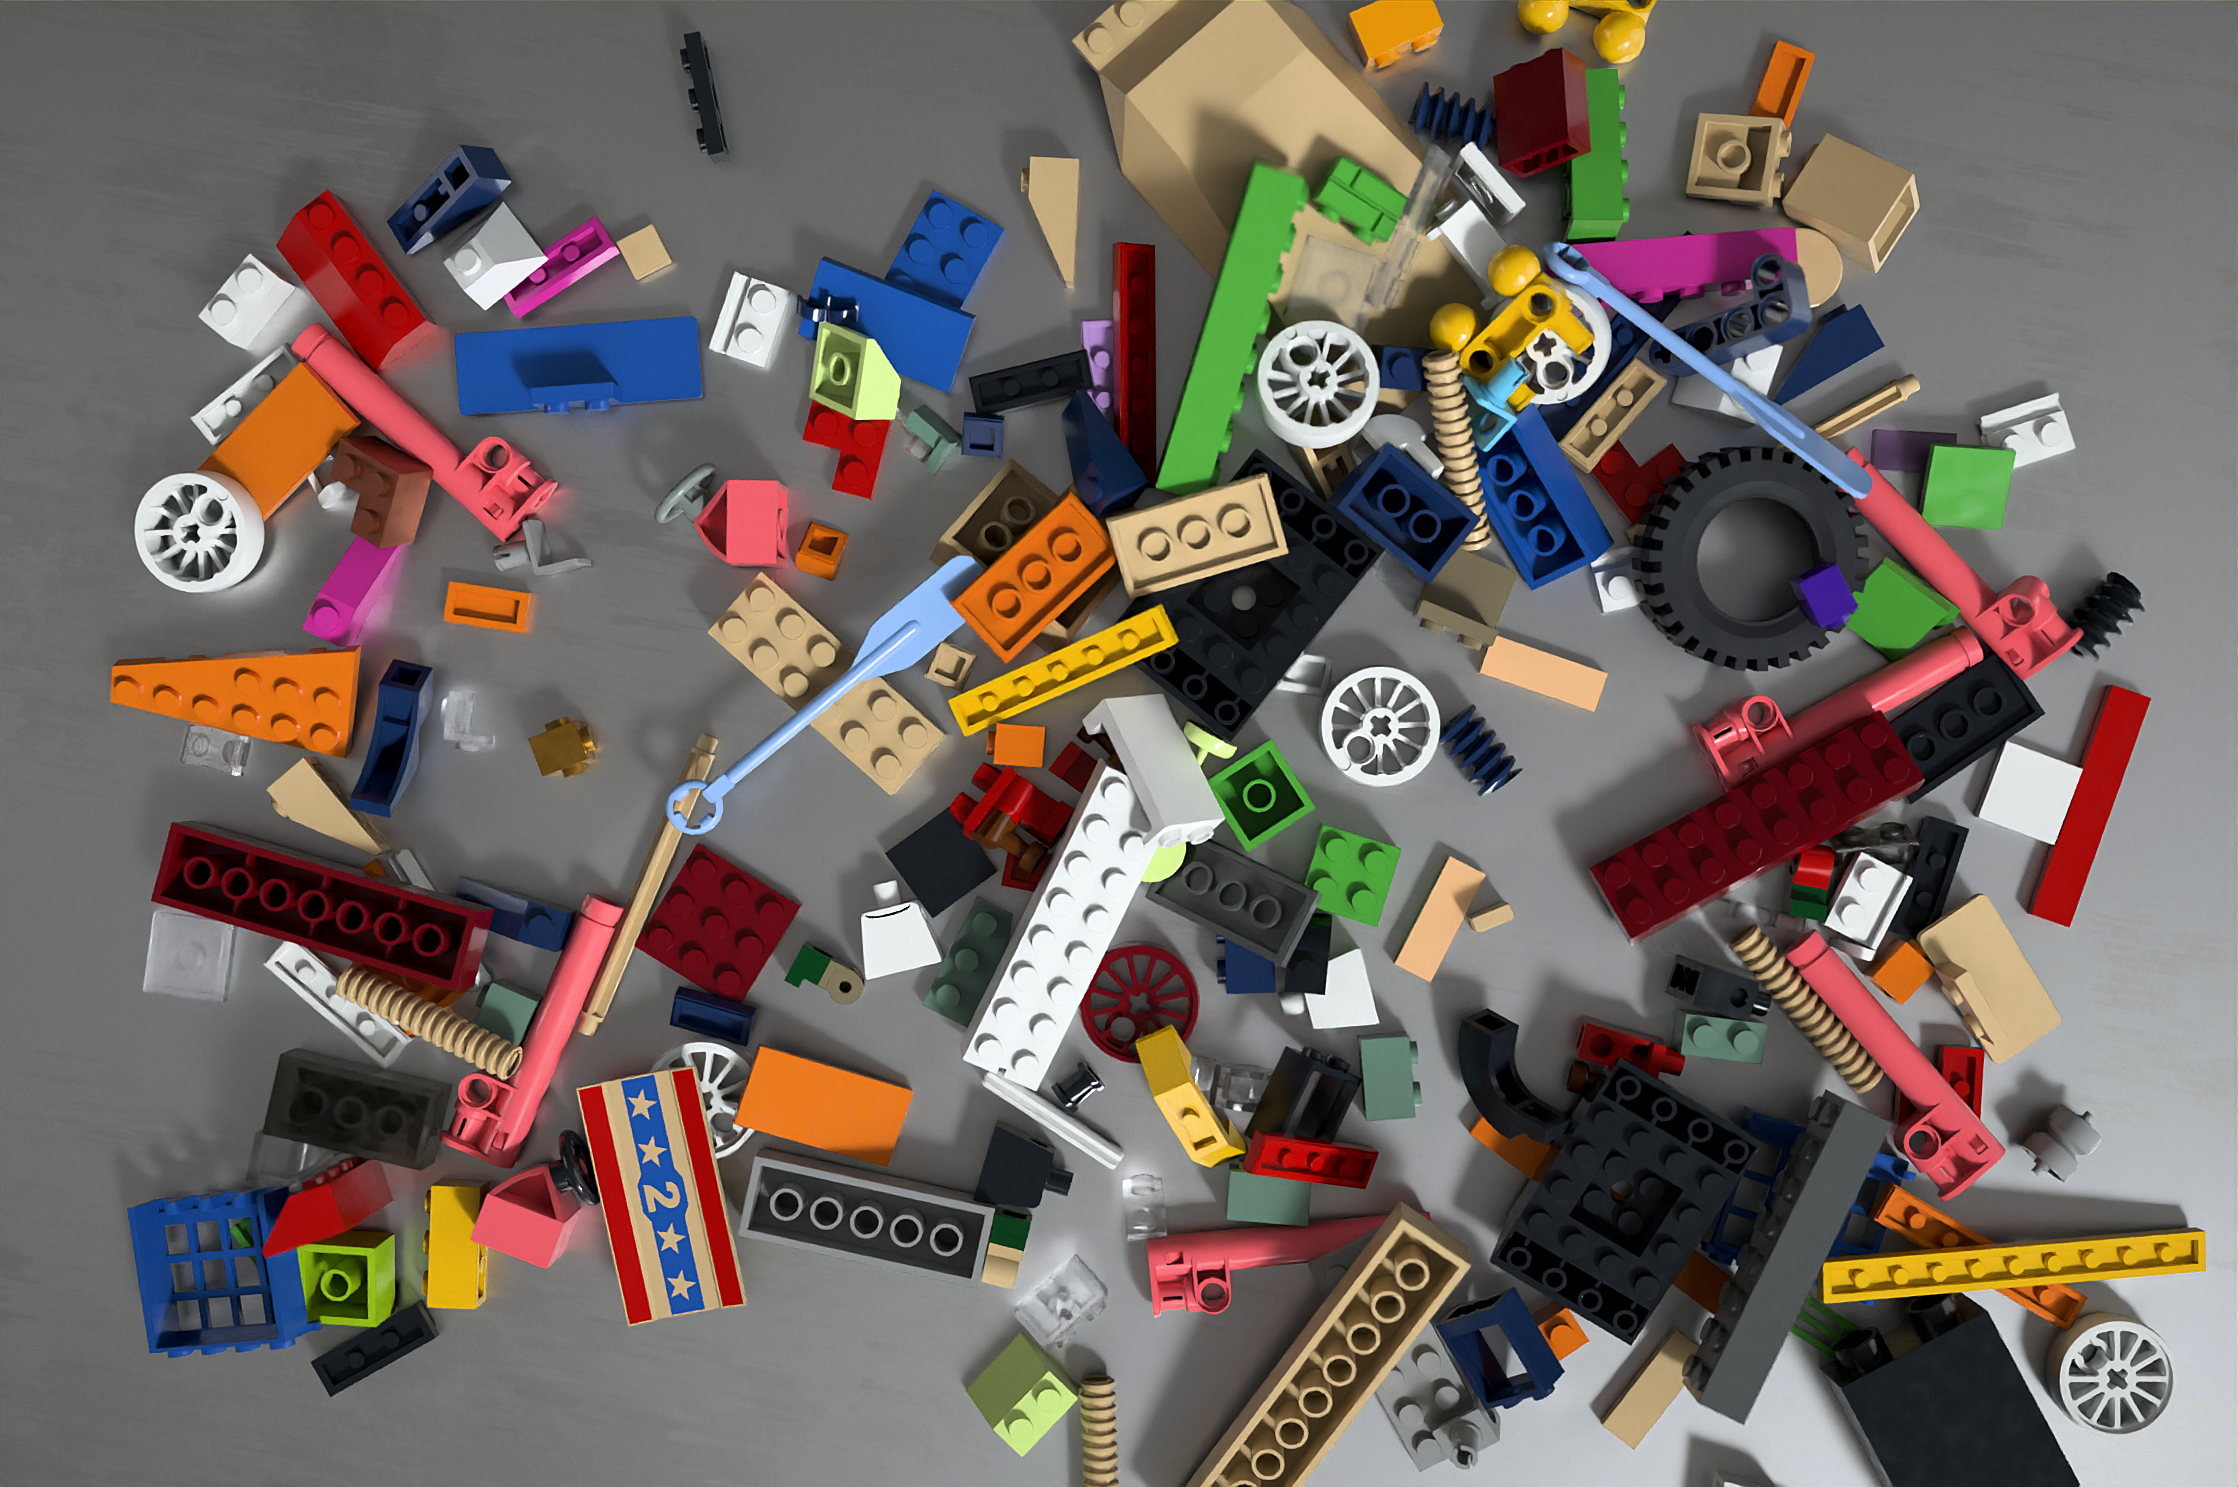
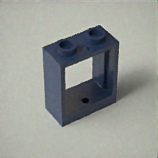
M1515 1287L1456 1305L1436 1326L1486 1410L1502 1405L1504 1409H1509L1524 1399L1531 1397L1534 1401L1541 1400L1555 1390L1553 1384L1565 1372ZM1499 1324L1527 1372L1507 1377L1479 1329Z

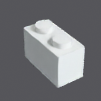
M249 253L198 317L229 343L246 349L297 287L267 262Z

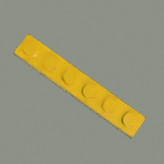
M1161 603L960 693L947 701L964 737L1175 645L1179 640Z

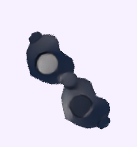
M797 295L796 313L811 321L845 324L858 321L859 303L847 308L832 307L833 295H824V305L815 304L807 299H803L801 295Z

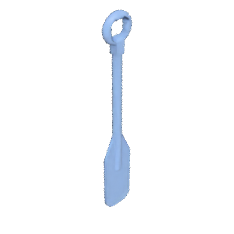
M1550 241L1543 246L1542 256L1544 261L1555 274L1568 282L1578 284L1596 299L1598 297L1740 403L1768 433L1846 492L1859 499H1864L1870 493L1873 481L1867 471L1786 409L1748 389L1610 285V280L1592 268L1587 259L1578 250L1560 241ZM1559 256L1568 261L1573 267L1564 262Z
M965 554L956 555L948 560L871 625L850 669L709 783L699 779L685 780L676 785L668 794L665 804L666 814L671 824L679 831L690 835L704 834L713 829L722 816V796L857 683L912 666L965 623L949 603L985 571L973 557ZM690 788L703 789V796L710 803L716 804L715 813H707L704 818L699 820L700 825L697 826L687 825L688 819L682 815L681 811L674 812L673 810L674 800L682 801L685 796L690 794Z

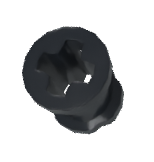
M1084 1060L1077 1063L1078 1068L1061 1083L1056 1082L1051 1087L1058 1099L1073 1114L1079 1109L1078 1105L1095 1090L1102 1091L1105 1088L1102 1080Z

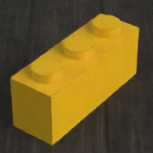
M440 1179L431 1185V1190H428L426 1193L425 1213L430 1214V1230L425 1232L423 1251L424 1254L429 1255L428 1270H425L422 1278V1293L427 1295V1307L477 1309L486 1300L488 1247L471 1241L470 1237L486 1195L490 1192V1180Z

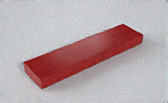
M1256 1130L1242 1169L1252 1175L1366 1189L1379 1152L1370 1146Z

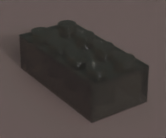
M294 1048L280 1054L262 1134L422 1171L435 1162L440 1140L438 1137L443 1128L452 1084Z

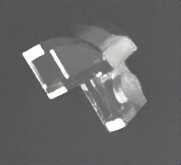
M1203 1055L1192 1056L1190 1069L1192 1077L1210 1105L1254 1113L1274 1072L1272 1069L1254 1064H1232Z

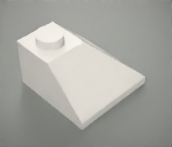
M504 202L500 203L441 251L443 264L461 288L485 311L549 260Z

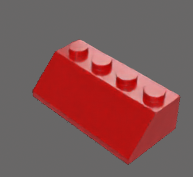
M327 189L293 216L276 247L363 363L374 373L379 374L439 328L342 198Z
M363 1153L352 1155L340 1160L337 1164L327 1167V1170L315 1174L314 1177L300 1182L302 1189L289 1196L262 1250L264 1257L268 1258L346 1232L392 1202L393 1197L379 1155L365 1159Z

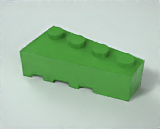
M1585 68L1591 152L1561 164V178L1569 179V183L1565 184L1563 202H1561V220H1569V225L1564 238H1561L1560 242L1568 245L1613 242L1622 223H1627L1629 219V198H1623L1622 185H1626L1628 178V161L1621 160V147H1625L1627 126L1626 122H1620L1619 110H1623L1625 104V86L1618 85V69Z

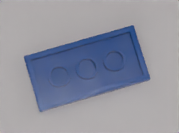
M826 256L821 258L808 300L815 304L824 305V295L830 294L833 295L832 307L847 308L859 303L858 321L840 325L875 339L897 373L949 393L952 389L976 315ZM802 318L798 334L817 341L819 322Z

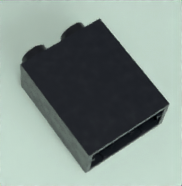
M1952 1293L1921 1295L1915 1298L1905 1308V1312L1910 1319L1909 1321L1883 1335L1880 1334L1877 1327L1873 1326L1864 1327L1845 1335L1833 1346V1351L1838 1361L1834 1360L1820 1368L1883 1487L2081 1486L1989 1312L1963 1293L1953 1296Z

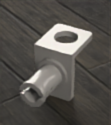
M540 520L522 521L525 540L497 545L493 548V556L501 555L505 557L494 560L500 571L531 563L534 575H552L591 565L589 558H573L553 563L543 521Z
M1474 1391L1473 1409L1433 1428V1436L1456 1467L1470 1469V1459L1473 1467L1478 1461L1477 1452L1500 1441L1501 1418L1495 1408L1485 1411L1483 1404Z

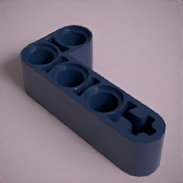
M1772 252L1764 253L1756 259L1751 268L1753 300L1672 331L1718 366L1798 337L1805 333L1812 321V311L1804 271L1798 263ZM1781 269L1779 278L1774 282L1777 272ZM1788 308L1787 316L1782 321V315L1784 311ZM1750 323L1749 331L1745 335L1746 326ZM1714 336L1713 343H1712V345L1708 348L1709 342H1710L1711 338ZM1654 340L1651 343L1649 359L1655 368L1679 377H1689L1699 373L1658 341Z

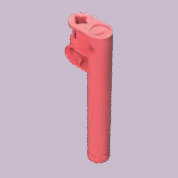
M320 323L310 325L294 341L291 352L299 360L307 362L328 386L397 448L433 469L432 479L503 543L512 539L523 528L522 521L530 520L557 488L558 483L553 478L546 481L530 467L531 461L519 451L516 445L502 438H485L467 456L337 338L332 337L331 333ZM503 446L507 454L506 460L501 466L494 467L491 463V454L494 449ZM524 479H525L531 486H533V488L530 487V486L524 481Z
M1855 446L1844 453L1866 470L1873 481L1870 493L1864 499L1852 496L1856 502L1853 505L1940 595L1961 610L1959 615L2022 681L2060 657L2083 636L2084 632L2079 627L2072 630L2056 613L2058 608L2049 600V588L2044 581L2032 575L2022 576L1996 594L1869 461L1866 462L1864 460V455ZM1839 487V490L1841 492H1846L1844 489ZM2020 598H2022V599H2024L2025 601H2027L2028 604H2027V603H2024Z
M1961 625L1950 631L1947 636L1943 635L1786 721L1771 698L1751 695L1741 698L1736 704L1723 710L1722 716L1702 726L1699 722L1693 724L1692 731L1718 781L1728 793L1881 709L1884 714L1962 672L1965 667L1969 668L1983 660V652L1974 634L1966 626ZM1755 702L1760 704L1764 711V717L1757 725L1752 724L1747 716L1750 705Z
M587 892L581 905L582 910L578 912L522 1043V1060L519 1067L506 1080L500 1079L497 1073H488L486 1068L478 1069L464 1077L458 1088V1098L454 1105L456 1109L449 1129L441 1130L438 1137L440 1141L492 1165L508 1169L514 1167L616 929L615 923L619 922L624 910L622 905L606 897ZM475 1079H481L487 1083L489 1087L487 1098L476 1095L473 1088Z
M1816 929L1810 930L1790 945L1784 952V956L1794 967L1797 966L1798 972L1917 1109L1896 1128L1893 1136L1894 1145L1900 1153L1910 1160L1920 1173H1926L1940 1189L1937 1196L1941 1201L1951 1200L1995 1165L2005 1154V1148L1830 945L1827 946L1825 944L1826 941ZM1921 1130L1925 1135L1924 1145L1921 1149L1912 1151L1909 1147L1910 1136L1914 1132Z
M1429 1211L1418 1212L1423 1217L1431 1221ZM1389 1215L1308 1222V1227L1283 1224L1147 1237L1154 1317H1160L1163 1310L1186 1309L1188 1312L1204 1311L1208 1314L1221 1313L1228 1308L1231 1302L1229 1270L1308 1263L1315 1258L1348 1244L1368 1231L1382 1226ZM1217 1283L1222 1286L1224 1292L1219 1299L1208 1300L1201 1294L1203 1288L1207 1284Z

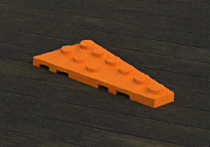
M361 645L347 646L345 649L327 650L326 647L311 648L309 651L304 652L270 650L225 653L221 657L190 655L187 659L167 660L165 657L122 659L112 666L110 702L346 759L351 753Z

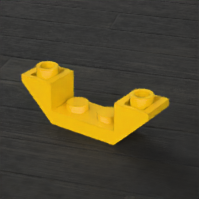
M1171 1024L1136 1040L1135 1045L1152 1096L1192 1161L1213 1169L1246 1155L1248 1148L1230 1118L1222 1122L1219 1121L1190 1073L1191 1055L1173 1025Z

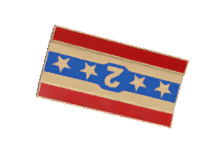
M696 1065L602 1081L576 1088L628 1327L658 1319L713 1309L746 1306L748 1302Z

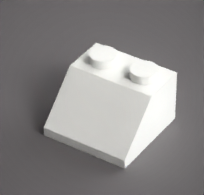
M1714 336L1711 338L1708 348L1712 345ZM1776 344L1719 365V367L1751 391L1766 398L1783 346ZM1700 373L1689 377L1678 376L1669 404L1744 430L1757 424V421L1740 403Z

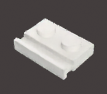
M734 272L709 349L742 362L767 369L792 292Z
M2058 392L1976 419L1977 425L1979 424L1983 435L1981 438L1984 446L2008 447L2016 451L2013 468L2076 449L2065 412L2061 410L2058 401L2060 398Z
M1631 545L1607 551L1596 561L1590 563L1601 613L1641 604V601L1647 599L1644 593L1636 591L1634 580L1642 579L1641 571L1632 569V558H1640L1641 548Z
M1856 850L1828 905L1826 922L1820 921L1819 923L1876 951L1913 878Z

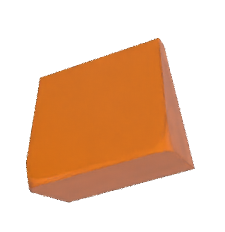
M810 522L797 551L795 567L806 573L827 580H834L849 534Z

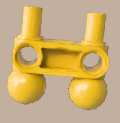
M1518 0L1517 13L1522 26L1532 34L1546 35L1562 27L1568 17L1569 6L1599 17L1601 20L1595 27L1593 36L1594 46L1598 55L1608 63L1623 64L1637 57L1643 49L1645 41L1644 27L1651 9L1657 0H1640L1641 6L1639 7L1628 4L1626 0Z
M1519 245L1504 246L1496 251L1489 261L1488 279L1494 291L1505 297L1516 299L1488 327L1482 331L1481 321L1475 310L1461 303L1445 304L1439 308L1431 318L1430 337L1436 348L1439 350L1451 349L1459 352V360L1457 361L1461 365V371L1464 376L1468 375L1480 383H1488L1504 366L1509 357L1515 359L1545 329L1548 332L1552 329L1577 356L1596 339L1570 312L1573 301L1567 296V291L1563 284L1554 278H1549L1545 272L1541 274L1540 263L1534 252ZM1542 292L1547 294L1552 300V310L1543 311L1539 309L1534 302L1535 293ZM1477 350H1484L1491 355L1493 359L1492 367H1483L1477 362ZM1523 381L1507 398V401L1519 412L1536 396V393Z

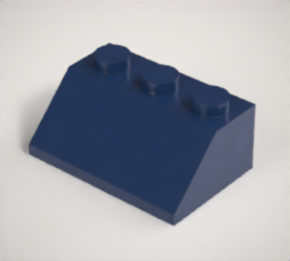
M1389 442L1384 443L1355 467L1326 502L1381 545L1387 554L1414 576L1429 584L1481 520L1479 516Z

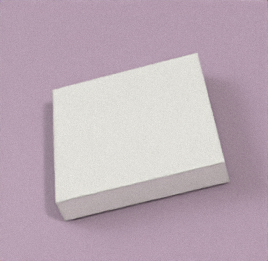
M1472 141L1460 150L1451 166V172L1495 223L1504 229L1516 218L1525 206V203Z
M2004 741L2000 745L1974 817L2044 843L2055 845L2083 769L2009 741Z

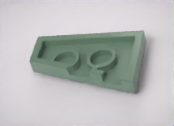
M979 896L975 898L922 1003L923 1006L968 1028L1009 945L1012 913Z

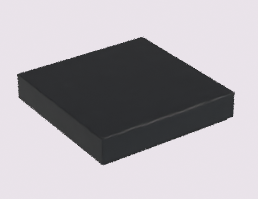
M950 806L885 853L932 919L998 871L980 844L974 839L972 841L963 835V825L949 813Z

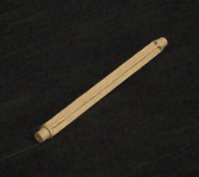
M1909 374L1900 380L1893 379L1885 387L1810 428L1829 441L1896 403L1906 401L1908 395L1920 389V384L1913 374ZM1783 443L1773 447L1785 449V452H1793ZM1636 524L1626 530V534L1632 544L1634 535L1643 536L1646 526Z
M702 732L696 747L693 746L677 785L685 780L699 779L705 781L715 758L713 752L718 743V738ZM690 788V794L685 796L682 801L674 800V812L681 811L682 815L688 819L701 789ZM666 812L580 1012L582 1018L576 1030L582 1034L594 1036L598 1024L603 1022L683 833L671 824Z

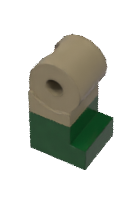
M808 941L802 946L784 981L797 988L806 979L827 990L830 997L836 1003L842 1005L852 1004L857 1001L865 988V978L861 971Z

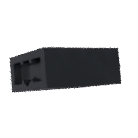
M1305 1045L1302 1051L1285 1046L1244 1135L1252 1140L1255 1131L1261 1130L1333 1141L1362 1079L1348 1071L1351 1064L1336 1056L1329 1054L1327 1057L1323 1053ZM1313 1072L1322 1073L1294 1134L1285 1131Z

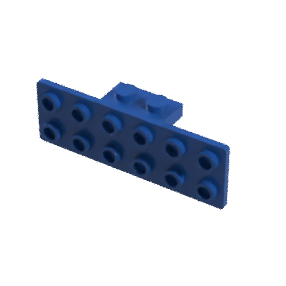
M693 316L462 333L454 336L460 413L465 416L544 410L546 415H561L569 413V408L585 407L587 412H601L610 410V405L695 399L703 396L697 319Z

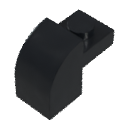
M1313 913L1286 965L1284 991L1325 995L1332 914Z

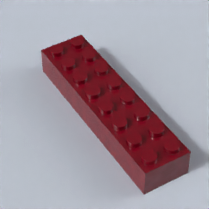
M1880 709L1590 868V878L1629 945L1632 946L1920 789L1925 779Z
M196 821L171 823L151 898L152 902L454 991L474 987L495 909Z

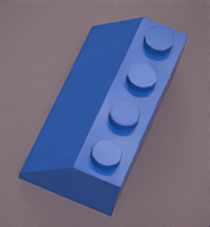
M1534 403L1527 405L1519 412H1514L1518 419L1489 451L1481 450L1476 442L1471 448L1477 453V458L1474 461L1479 464V470L1476 473L1481 476V482L1478 485L1483 487V494L1480 496L1485 499L1483 509L1487 511V516L1531 591L1596 561L1615 543ZM1497 422L1483 430V435L1490 434L1496 427Z

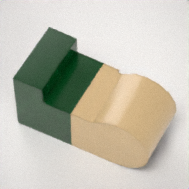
M997 1207L981 1279L982 1283L1013 1290L1033 1215Z

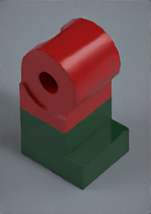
M1818 844L1792 858L1791 866L1788 869L1781 913L1826 922L1828 906L1825 904L1829 879L1834 864V850L1832 847Z

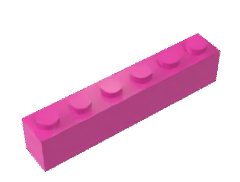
M1795 227L1570 245L1587 259L1592 268L1610 280V285L1628 298H1638L1640 303L1659 302L1663 300V296L1679 295L1682 300H1693L1704 297L1705 292L1721 291V295L1726 297L1743 295L1746 293V289H1753L1751 268L1756 259L1764 253H1776L1798 263ZM1559 256L1564 262L1573 267L1568 261ZM1543 258L1544 272L1549 278L1562 279L1548 267ZM1781 269L1777 272L1774 282L1779 278ZM1597 298L1602 306H1610L1601 298ZM1573 303L1571 304L1572 309L1578 308Z

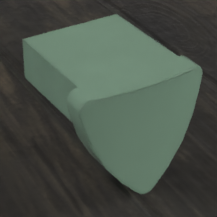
M926 405L913 410L904 422L907 427L934 449L924 466L932 475L940 468L956 445L962 440L960 433Z

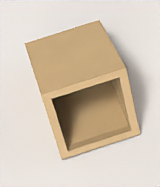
M1826 133L1820 144H1814L1808 151L1804 161L1805 167L1798 178H1792L1783 191L1782 203L1786 216L1802 228L1813 229L1824 234L1835 244L1840 253L1868 271L1877 274L1920 207L1914 173Z

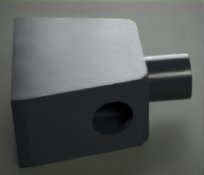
M1677 954L1665 993L1692 1005L1743 1021H1747L1751 1014L1764 1017L1771 1006V995L1759 991V982Z
M997 1120L973 1200L1010 1206L1039 1208L1044 1190L1067 1197L1074 1173L1051 1167L1055 1147L1003 1121Z

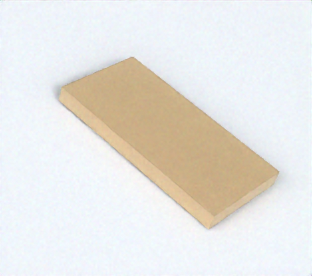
M1266 472L1106 518L1129 599L1288 553Z

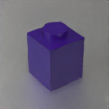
M1826 561L1789 581L1811 625L1820 628L1826 626L1827 630L1834 629L1849 621L1850 617L1848 614L1859 609L1836 563Z

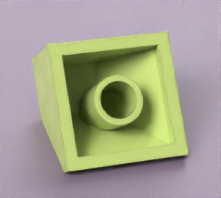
M827 321L819 322L809 398L855 420L895 419L897 403L900 398L901 379L875 339L840 324H831Z

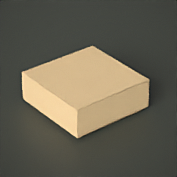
M653 224L616 242L637 281L673 263Z
M941 641L936 647L924 677L962 693L978 655Z
M1501 901L1466 917L1472 930L1481 933L1508 922L1515 916L1510 904Z

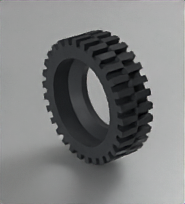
M1754 446L1720 448V452H1706L1698 456V462L1687 461L1678 467L1681 472L1679 476L1669 475L1661 483L1666 490L1662 494L1653 493L1647 502L1654 506L1651 514L1641 513L1637 524L1646 526L1643 536L1634 535L1633 546L1641 548L1640 558H1632V569L1641 571L1642 578L1634 580L1636 591L1644 593L1647 598L1640 603L1646 613L1653 614L1656 617L1651 622L1658 631L1668 634L1667 640L1675 646L1684 648V652L1713 664L1734 670L1746 671L1747 668L1761 672L1768 671V666L1778 669L1791 666L1790 658L1803 661L1812 656L1808 650L1809 647L1823 649L1830 643V640L1824 635L1827 631L1840 633L1847 624L1844 623L1830 630H1827L1826 626L1820 628L1811 625L1799 600L1783 613L1765 620L1746 621L1727 615L1711 602L1700 583L1697 570V554L1701 538L1711 521L1725 508L1738 501L1762 497L1779 501L1794 510L1808 527L1815 549L1814 567L1826 561L1836 563L1850 591L1863 593L1866 582L1855 580L1857 569L1868 570L1869 558L1858 557V548L1869 547L1868 535L1856 534L1855 527L1865 524L1862 514L1849 511L1848 507L1856 503L1851 494L1839 492L1837 489L1840 486L1795 452H1785V449Z

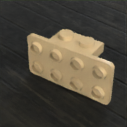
M1981 893L1973 895L1918 933L1917 942L1944 984L1941 986L1942 991L1948 1000L1959 1008L1964 1016L1961 1019L1963 1025L1975 1039H1978L1986 1054L1994 1063L2002 1064L2061 1023L2060 1014L1986 895Z

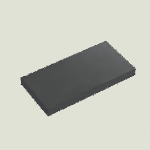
M1208 839L1199 844H1192L1191 841H1187L1182 865L1172 876L1162 881L1152 882L1145 898L1285 968L1323 895L1315 889Z

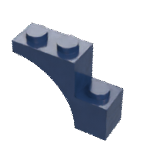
M393 659L379 683L374 731L362 772L350 796V809L391 818L419 767V729L433 706L432 667Z

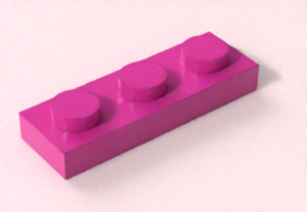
M594 216L542 250L549 260L505 294L503 298L512 313L519 319L620 252L597 216Z

